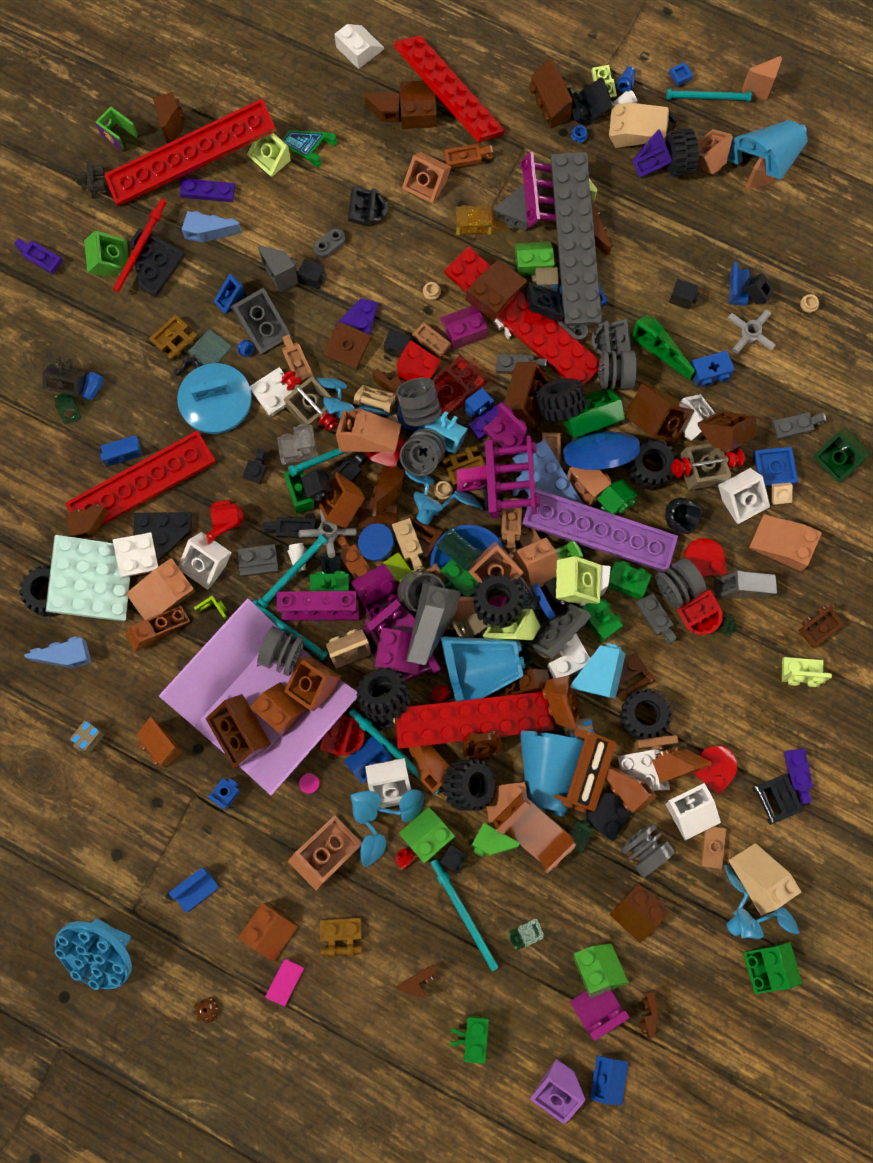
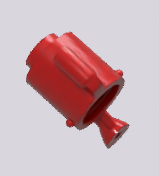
M230 500L218 501L211 505L213 529L206 533L208 545L213 543L215 538L224 532L241 527L240 522H244L242 507H237L236 503L231 504Z

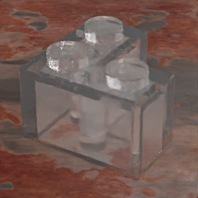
M300 424L298 427H293L294 435L288 433L277 437L282 465L307 461L319 456L312 425Z

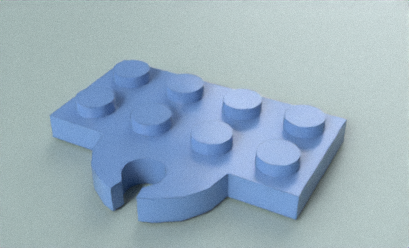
M543 440L536 444L537 453H533L536 489L583 504L547 442ZM528 452L520 453L513 457L514 464L528 462ZM529 470L519 471L521 475L515 482L529 480ZM530 488L512 490L513 497H516L520 491H526L528 498H530Z

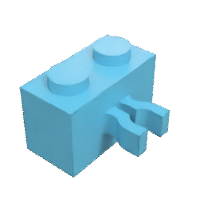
M445 411L437 420L426 424L425 428L433 429L441 434L445 440L446 450L455 454L464 441L467 428L456 423L458 419L456 416L451 421L448 420V412Z

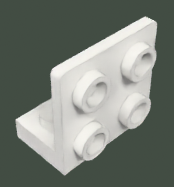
M649 750L618 756L620 770L646 781L653 791L670 790L668 781L660 783L652 762L653 759L658 758V753L663 752V750Z

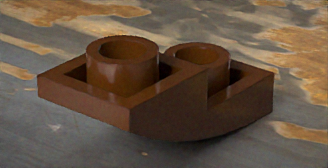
M378 368L372 373L373 381L388 392L396 393L397 388L405 382L403 379L399 380L396 376L391 380L385 372H381Z
M647 991L643 992L645 998H642V1003L645 1011H649V1014L641 1016L640 1027L643 1035L646 1034L651 1039L655 1036L658 1013L655 992Z

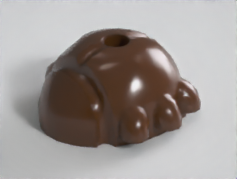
M213 997L201 1000L198 1004L194 1005V1008H196L194 1014L198 1015L197 1020L210 1023L216 1019V1013L220 1008L217 1007L218 1002L213 1001Z

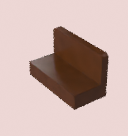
M364 501L362 506L359 507L360 512L357 526L366 528L371 524L378 523L385 525L394 532L392 524L396 523L398 507L389 505L374 517L373 508H370V501Z

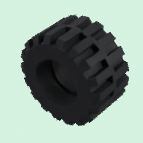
M692 128L669 131L665 143L672 158V163L666 165L670 176L694 175L699 158L695 132Z
M564 378L554 380L543 385L536 392L540 414L546 420L560 421L572 418L584 411L587 405L582 383L577 379Z
M648 439L647 443L645 441L640 442L639 455L628 462L627 465L629 466L627 469L628 473H631L630 479H635L634 484L637 486L639 484L642 485V489L649 487V490H653L654 487L657 490L661 489L662 485L665 487L674 475L671 470V464L676 459L677 454L676 452L672 453L673 447H668L665 441L660 443L659 439L655 441ZM645 458H655L661 463L663 469L658 472L649 471L644 467L642 460Z
M43 565V568L37 566L35 571L31 569L28 571L30 573L28 576H23L24 582H20L19 586L22 587L19 590V594L22 596L21 601L37 615L54 617V613L46 612L47 599L39 600L38 598L40 588L49 583L51 568L48 565Z
M498 573V576L491 574L488 579L486 577L482 578V583L478 582L473 596L474 611L477 614V618L479 620L483 619V624L486 626L489 623L491 628L499 626L500 629L503 628V625L511 626L512 621L515 623L518 620V616L522 614L524 597L520 584L517 585V580H510L509 575L503 577L502 573ZM495 595H502L509 599V603L502 607L492 606L487 601Z
M388 667L385 669L378 668L377 671H370L369 675L366 674L363 676L364 679L359 681V686L356 689L358 701L369 719L372 718L375 722L379 720L381 722H386V720L393 721V718H399L402 712L405 713L406 707L410 705V691L403 675L398 673L396 669L391 670ZM389 692L385 696L379 697L380 695Z
M640 689L637 692H633L622 704L619 714L621 716L620 723L624 725V731H628L630 733L629 736L636 737V740L657 738L668 729L669 723L672 720L670 717L672 709H669V701L666 702L664 700L666 697L664 695L660 696L656 690L652 692L651 689ZM645 704L654 709L656 722L653 725L646 726L637 721L635 709L638 705Z
M457 760V762L450 764L451 767L446 769L447 774L443 776L445 783H442V788L445 789L443 794L447 796L446 801L451 803V807L462 811H479L491 804L490 800H493L495 797L494 791H496V778L493 777L494 772L490 770L491 767L482 760ZM469 779H470V783H471L470 791H469V788H468Z

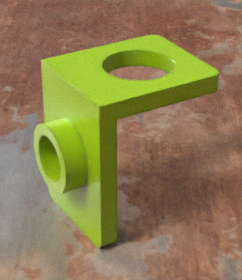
M396 553L383 563L389 569L397 584L408 573L416 571V569L411 571L399 553Z
M213 596L194 607L195 611L200 614L215 604L226 621L228 620L224 613L227 609L221 601L217 603Z

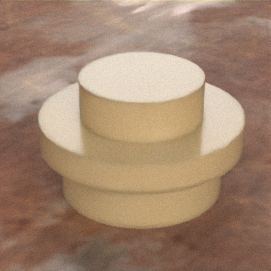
M429 282L423 287V295L428 300H435L441 294L440 286L435 282Z
M811 294L804 296L800 302L801 308L808 313L815 312L819 307L818 298Z
M440 481L435 485L434 494L437 498L445 500L452 495L453 488L450 483Z

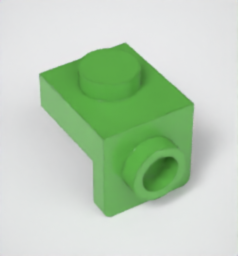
M571 541L567 545L556 549L558 559L574 556L583 557L581 548L577 545L576 541Z

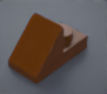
M432 964L397 985V989L427 999L420 982L423 981L426 984L435 979L433 974L437 973Z

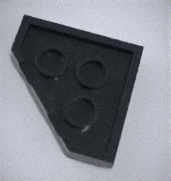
M141 228L138 229L130 241L132 251L143 232ZM150 234L134 263L141 290L156 298L186 256L185 253Z
M191 512L134 513L133 536L146 533L152 534L157 562L165 555L167 556L184 537H187L192 532Z

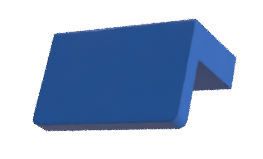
M734 262L730 270L729 304L747 306L748 293L743 292L742 288L749 278V270L738 269V262Z
M136 435L101 445L102 453L100 455L106 467L142 456Z
M372 736L362 744L359 750L348 756L344 763L363 784L367 781L365 766L388 762L392 757L383 745Z
M202 867L170 891L169 894L173 900L178 901L185 912H189L216 891L219 886L207 869Z
M597 1055L590 1099L609 1105H622L628 1062Z

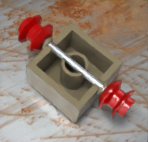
M295 371L286 372L282 376L281 384L288 385L287 391L294 390L284 398L286 408L309 433L319 425H325V431L335 430L339 425V418H333L334 413L329 414L323 403L324 397H331L313 376L300 385L301 377H295Z
M711 443L686 447L678 455V459H674L671 464V470L678 478L682 476V473L684 474L688 490L716 486L731 477L729 467L733 468L735 464L742 466L745 455L739 448H735L732 452H726L724 455L720 448H714Z

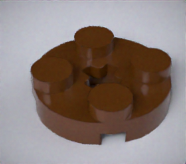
M496 731L481 734L470 733L466 736L467 740L462 744L463 755L465 758L469 756V760H487L491 758L492 753L496 751L497 755L502 750V742Z

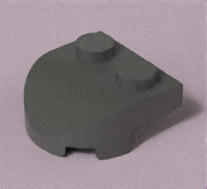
M627 319L612 323L604 321L599 324V328L592 334L591 339L592 345L599 355H601L602 351H608L610 359L611 351H615L617 359H619L621 351H632L629 321Z

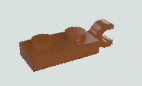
M479 144L444 150L446 164L451 166V168L482 163V158L485 160L493 159L492 146L479 148Z
M343 535L336 538L338 545L342 549V552H340L341 560L354 580L371 571V568L355 544L349 547Z

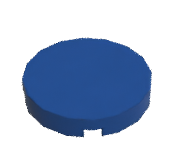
M383 524L369 525L361 532L358 539V549L361 555L374 562L383 561L388 558L395 547V536L392 530Z

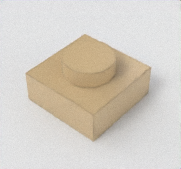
M790 482L772 484L771 502L773 505L792 503L793 485Z

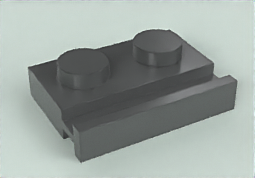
M275 544L237 549L241 577L279 573Z

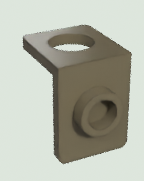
M475 613L463 622L451 621L459 637L473 638L490 626L489 623L487 626L484 625L483 619L479 620Z

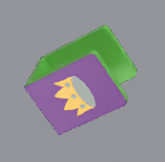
M112 107L95 122L100 135L122 152L125 149L120 137L110 130L116 123L134 137H138L133 122ZM110 118L108 124L104 126L105 120Z

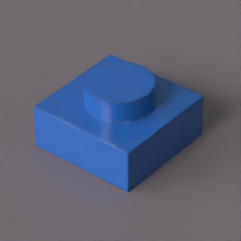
M685 62L669 70V74L676 86L684 84L693 78V74Z

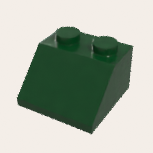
M845 427L832 437L813 457L838 483H841L868 459L872 453Z

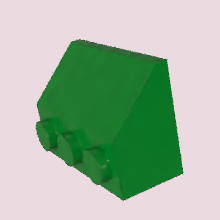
M607 387L606 390L600 389L584 395L587 404L584 411L562 421L567 432L573 438H580L592 431H600L608 425L618 424L620 421L625 420L621 399Z

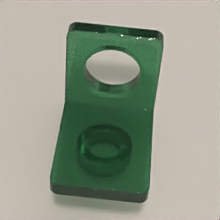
M72 391L54 397L55 407L64 424H69L82 418L74 402ZM72 409L75 411V415L68 418L64 415V411Z

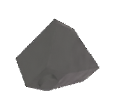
M423 583L406 658L407 662L427 664L457 611L461 591Z

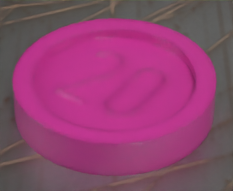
M305 774L301 777L299 786L307 794L314 793L319 788V779L314 774Z

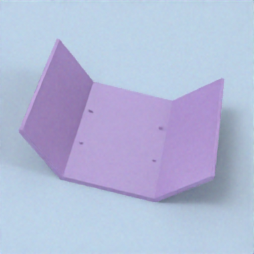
M248 598L159 695L162 700L199 730L223 753L222 747L205 718L224 700L243 694L249 706H251L264 691L281 682L286 687L291 675L286 676L283 674L284 668L280 673L276 671L277 662L270 669L257 664V658L265 636L272 626H277ZM303 650L301 657H312L305 650ZM339 680L334 693L315 711L308 709L283 737L252 710L271 745L261 754L239 767L272 796L357 699V691Z

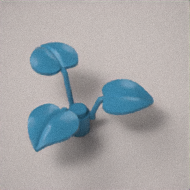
M316 378V381L321 386L337 390L338 399L324 397L323 403L329 414L337 412L336 417L339 418V424L342 411L354 410L353 405L341 401V389H346L347 385L334 378ZM361 404L358 409L374 414L392 416L391 413L384 412V409L365 404Z
M405 470L409 478L425 486L424 494L420 492L414 493V499L419 509L416 519L421 523L429 525L434 515L438 516L439 512L453 499H458L464 504L483 510L482 505L473 495L455 490V494L441 505L438 501L427 496L429 484H434V480L429 475L416 476Z
M416 789L407 791L400 800V810L398 811L380 808V795L374 791H362L350 795L354 819L360 824H366L372 831V835L366 836L361 845V862L364 867H368L376 862L383 855L386 848L385 837L381 834L377 835L376 830L369 821H373L376 818L377 811L401 815V819L404 822L414 820L423 808L424 793Z
M730 865L723 866L732 885L744 893L740 905L734 912L735 916L726 923L728 930L734 936L741 934V938L762 939L764 933L759 923L772 917L777 918L780 926L786 931L797 935L800 934L793 916L782 906L771 914L757 920L753 919L743 909L749 897L746 889L733 867Z

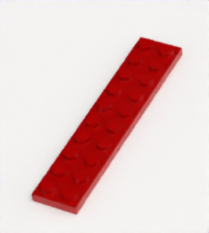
M262 98L107 172L104 176L115 204L119 207L262 139L277 130Z
M468 246L444 270V274L467 293V290L476 279L491 265ZM521 291L497 318L504 327L541 359H546V363L563 378L577 379L581 381L582 387H584L598 372L600 360L554 320L529 310L527 297Z

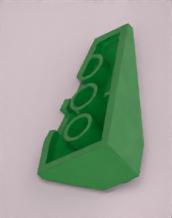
M648 315L640 318L635 324L631 339L685 378L691 380L695 372L694 368L662 325L655 318H650Z

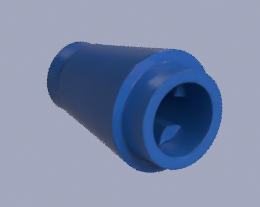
M628 66L617 80V88L620 92H629L633 89L636 72L634 67Z
M93 372L86 375L82 397L92 401L103 385L102 381L104 378Z

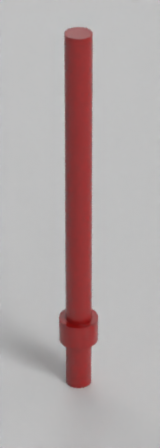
M160 199L156 208L150 213V219L112 288L115 292L119 293L156 222H159L161 219V213L167 203L164 199Z

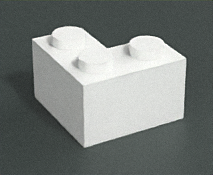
M576 633L561 648L560 653L562 657L549 663L547 669L553 679L568 675L572 677L581 672L590 660V657Z

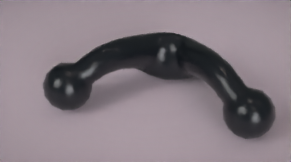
M186 354L187 359L183 360L180 370H174V374L179 376L186 369L189 362L197 368L205 364L200 365L195 358H190V354Z

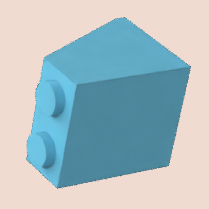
M606 643V646L600 645L572 682L570 688L616 699L626 653L615 644Z

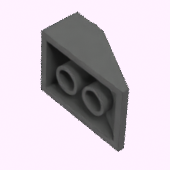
M264 288L230 306L259 354L283 342V336L289 334L291 337Z

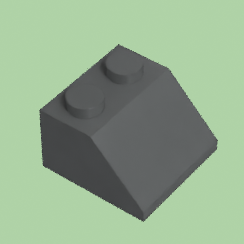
M265 246L258 247L262 264L279 293L298 284L297 265L293 257L289 258L285 251Z

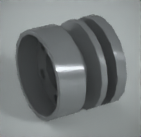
M602 351L598 365V378L601 390L607 389L608 381L610 390H614L616 381H619L620 390H634L636 381L635 351H621L619 359H617L615 351H611L610 359L608 351Z
M415 378L402 383L397 388L396 394L406 424L423 426L430 424L440 417L442 411L433 380L429 378Z
M420 428L402 446L400 451L401 464L405 470L416 476H426L432 473L445 456V440L441 434L433 429Z
M682 558L672 564V570L666 568L655 576L662 595L675 609H679L683 604L689 603V596L696 598L706 592V584L702 575L687 558Z
M423 571L408 573L402 578L398 586L400 602L406 608L417 613L421 592L418 595L416 591L422 589L423 583L445 588L444 583L439 577Z
M272 626L260 648L257 664L270 669L277 662L276 671L280 673L284 668L283 674L290 676L298 658L302 655L304 638L299 636L295 641V634H291L287 640H284L285 630Z
M654 823L640 829L627 840L621 849L623 854L632 849L633 853L627 857L628 860L636 857L640 859L634 868L642 878L656 870L676 852L668 841L661 844L656 842L661 837V832L652 837L651 833L657 828Z

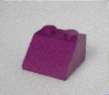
M474 306L440 317L450 343H452L453 350L487 338L486 323L481 312Z
M381 628L375 667L383 669L388 667L391 670L396 669L398 672L418 675L420 664L406 661L412 633Z

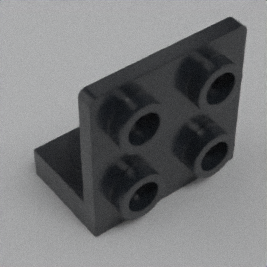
M602 77L580 92L571 87L567 89L573 100L571 112L574 120L585 127L614 107Z

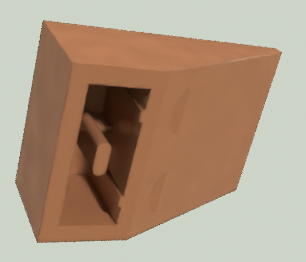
M363 409L342 411L336 432L339 450L344 452H395L402 425Z

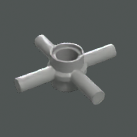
M765 310L757 320H750L747 323L733 313L728 316L727 319L742 329V338L732 349L734 353L738 354L746 343H753L756 340L771 351L774 349L776 344L762 335V325L771 315L770 311Z
M320 510L322 523L319 528L299 530V538L318 537L321 533L329 541L327 544H323L326 545L328 557L333 558L335 557L333 543L337 536H356V528L337 529V525L326 521L322 510Z

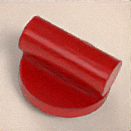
M440 685L433 689L431 698L434 703H443L453 694L447 686Z
M404 848L398 851L395 861L404 870L418 857L411 848Z

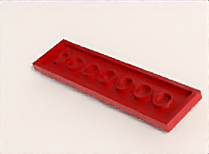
M421 35L395 42L394 48L478 143L503 135L505 130L499 122L494 119L489 111L478 101L477 97L470 92L467 86L463 84Z
M197 430L67 501L65 505L70 514L74 510L89 509L92 505H103L108 510V516L101 525L103 526L212 466L216 461Z
M543 691L408 706L405 713L402 712L399 718L395 717L397 746L400 749L466 741V736L470 733L481 734L490 731H496L499 737L521 734L522 730L536 732L554 730L553 717L549 714V702L544 699Z

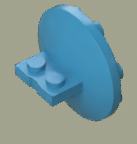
M211 363L194 369L185 377L178 391L177 402L182 417L192 428L207 434H220L234 429L246 418L251 407L252 394L250 386L241 372L226 364Z
M96 918L92 923L82 921L68 923L56 935L55 955L70 972V976L74 980H81L94 990L99 988H118L127 981L132 971L131 959L125 949L130 942L131 936L110 927V925Z

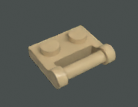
M362 385L356 392L353 403L384 409V412L390 413L392 406L397 400V394Z

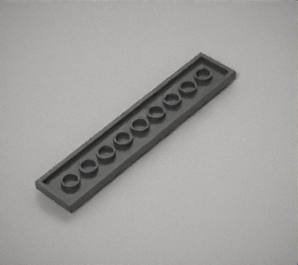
M587 152L551 154L564 326L601 324Z

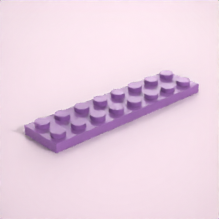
M536 489V496L539 495L540 507H537V514H533L531 506H527L522 522L523 526L569 541H576L578 544L662 572L670 566L678 538L677 535Z

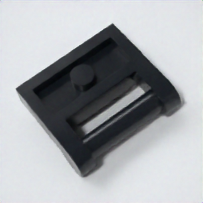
M786 774L752 788L754 793H757L768 816L767 821L769 825L803 811ZM768 787L781 813L779 815H775L764 791Z

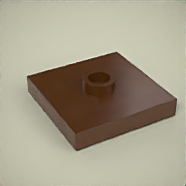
M338 321L323 355L357 370L372 336Z

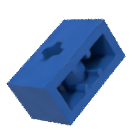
M727 350L698 358L691 362V366L695 370L692 377L696 387H707L716 381L725 382L731 378L735 370Z

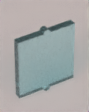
M209 329L188 353L196 358L198 363L206 365L218 363L230 351L232 346L225 342L222 336L216 335Z

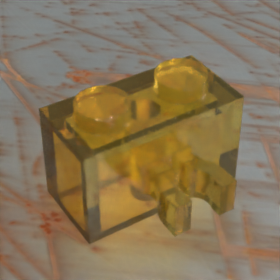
M462 205L456 207V235L492 234V206Z

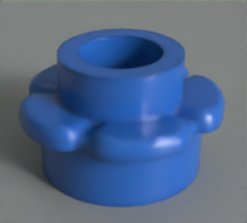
M578 125L571 131L573 141L582 143L588 138V133L584 126Z
M243 340L238 344V354L242 357H249L253 353L254 345L250 340Z

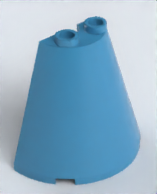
M785 120L784 122L737 136L732 140L727 161L740 164L743 161L742 152H747L764 158L766 175L781 180L808 142L807 129L804 125H799L795 121Z
M441 637L455 701L484 698L523 677L522 669L525 668L523 657L518 655L519 651H522L519 639Z
M522 730L520 735L527 798L543 812L548 809L553 811L552 815L564 817V813L567 812L569 807L561 805L562 801L554 798V796L557 794L567 798L584 740L550 733L537 734L536 731Z

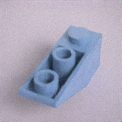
M187 211L182 227L184 238L197 242H206L242 232L240 223L234 219H224L216 215H204L197 211Z
M79 637L69 638L64 643H52L44 649L35 648L30 650V653L24 654L25 658L30 661L72 669L92 663L87 642Z

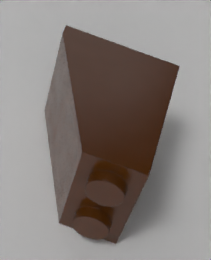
M642 383L628 407L625 417L650 437L676 443L694 410L660 389Z

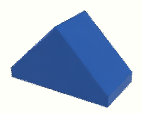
M229 274L214 299L215 304L225 314L232 310L231 305L246 297L242 284L232 274Z

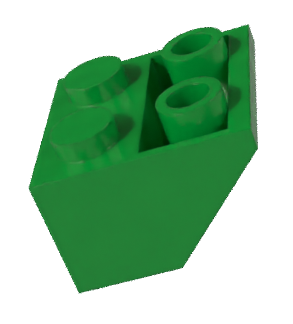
M791 942L743 952L754 994L791 989L802 984Z

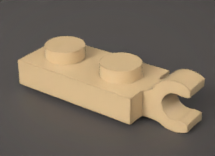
M410 518L392 524L404 560L411 559L413 568L416 571L419 570L422 564L418 556L423 555Z

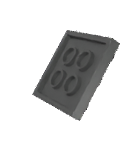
M569 603L561 607L559 604L555 607L552 605L556 617L549 619L545 612H543L538 617L541 627L534 639L519 641L522 645L552 659L573 638L574 634L586 624L587 620L591 617L588 611Z

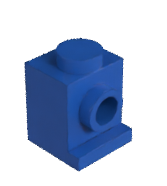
M483 388L465 400V412L471 418H475L478 415L481 416L487 412L488 408L494 407V400Z
M222 778L207 798L227 811L241 792L237 788L239 784L230 778L227 781ZM226 788L228 793L222 796L221 791Z

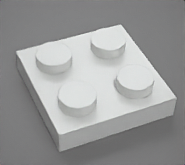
M280 367L250 386L251 392L270 417L286 407L284 398L294 391H287L288 385L281 384L284 373Z
M151 533L113 539L120 578L149 573L158 567Z

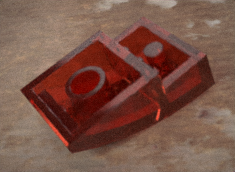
M461 355L448 367L445 366L432 379L436 387L441 413L448 412L447 417L463 406L465 400L488 383L486 378Z

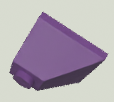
M556 1059L544 1074L530 1100L560 1122L566 1124L584 1103L585 1097L574 1071Z

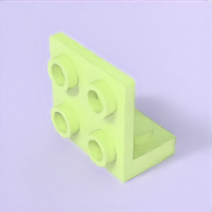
M782 658V682H788V685L796 686L800 685V683H808L809 687H819L820 684L826 683L827 680L832 678V674L823 673V660Z

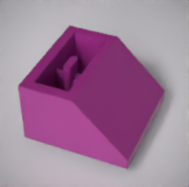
M385 564L351 581L359 600L371 620L396 599L400 601L398 586Z

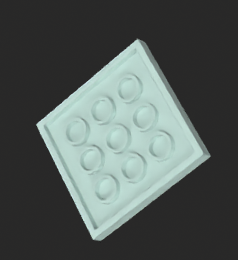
M55 535L46 612L124 622L127 613L128 596L126 593L129 591L130 576L120 578L114 544Z

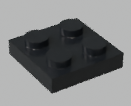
M528 282L525 290L529 310L533 313L544 315L551 320L561 322L564 318L560 294Z

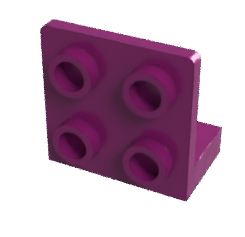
M500 403L498 405L497 417L483 428V431L499 448L519 446L525 443L527 426L523 420H518L514 416V412L509 406H504Z
M396 599L371 620L367 626L379 637L381 628L412 633L415 618Z
M586 990L570 1001L571 1006L594 1041L630 1018L627 1012L622 1009L612 991L590 999Z

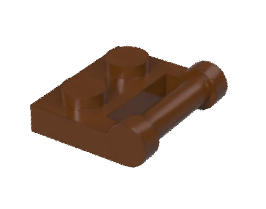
M410 513L408 518H410L413 525L433 535V538L430 539L415 531L423 555H420V557L427 560L444 531L421 523L416 519V515Z
M636 652L624 659L617 690V696L621 702L625 701L633 692L655 682L653 675L648 671ZM640 673L643 675L644 678L622 690L620 688V685Z

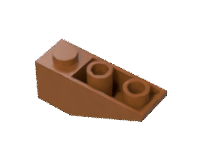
M179 606L130 626L126 638L134 652L165 638L190 623V620L182 606Z
M431 745L409 747L420 780L433 794L442 788V783H445L443 776L447 774L446 769L451 766Z
M609 765L605 780H608L612 791L624 801L623 805L628 811L632 813L641 812L657 797L646 781Z

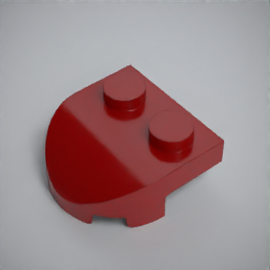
M410 340L396 362L398 378L400 380L403 379L405 382L415 378L430 379L441 360Z
M700 538L692 541L684 550L683 558L689 559L702 576L726 574L724 551L717 542L707 538Z
M711 590L694 598L681 608L676 609L688 630L697 635L713 633L719 628L723 620V611Z
M342 715L322 737L318 750L338 756L353 754L361 748L364 742V731L359 727L360 724L354 718Z
M722 745L708 746L701 751L699 756L711 761L712 765L695 771L693 774L720 795L735 777L737 761L733 752Z

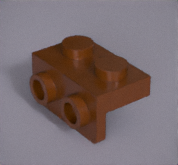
M833 604L828 608L824 605L816 611L817 616L815 618L808 617L801 623L803 627L798 631L813 649L845 625L832 610L835 607Z

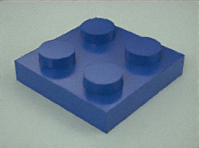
M792 447L756 450L753 452L756 472L763 476L765 488L772 487V484L790 482L792 485H796L798 483Z

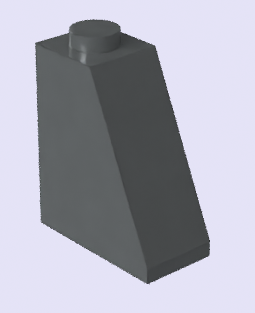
M524 184L495 207L493 219L526 232L528 221L526 218ZM537 186L538 195L543 196L544 187Z
M736 571L714 580L716 599L766 598L777 594L776 576L772 574Z

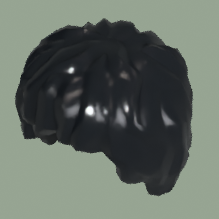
M679 497L673 499L667 505L665 520L668 527L672 530L689 535L697 528L703 512L696 502L688 498Z

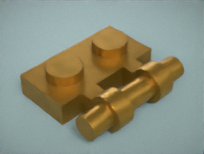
M175 314L149 339L162 353L169 348L171 351L166 356L172 361L175 357H179L187 346H191L198 336L194 331L187 335L185 332L189 330L188 325ZM179 338L183 339L177 346L173 344Z
M476 445L472 447L467 446L455 454L449 453L447 457L442 459L443 465L452 464L451 467L446 468L453 487L457 486L458 469L485 466L481 455L473 456V454L479 452ZM465 457L468 459L458 464L457 460Z
M361 918L320 920V941H329V947L321 948V956L336 958V955L354 957V954H362V945L354 946V939H362ZM347 940V946L336 947L335 941Z

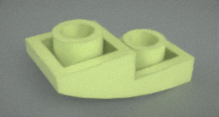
M609 65L592 68L593 81L602 77L610 97H616L614 79L611 78Z

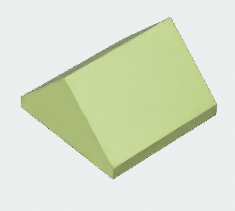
M274 133L253 142L247 153V156L270 176H274L291 161L288 145Z

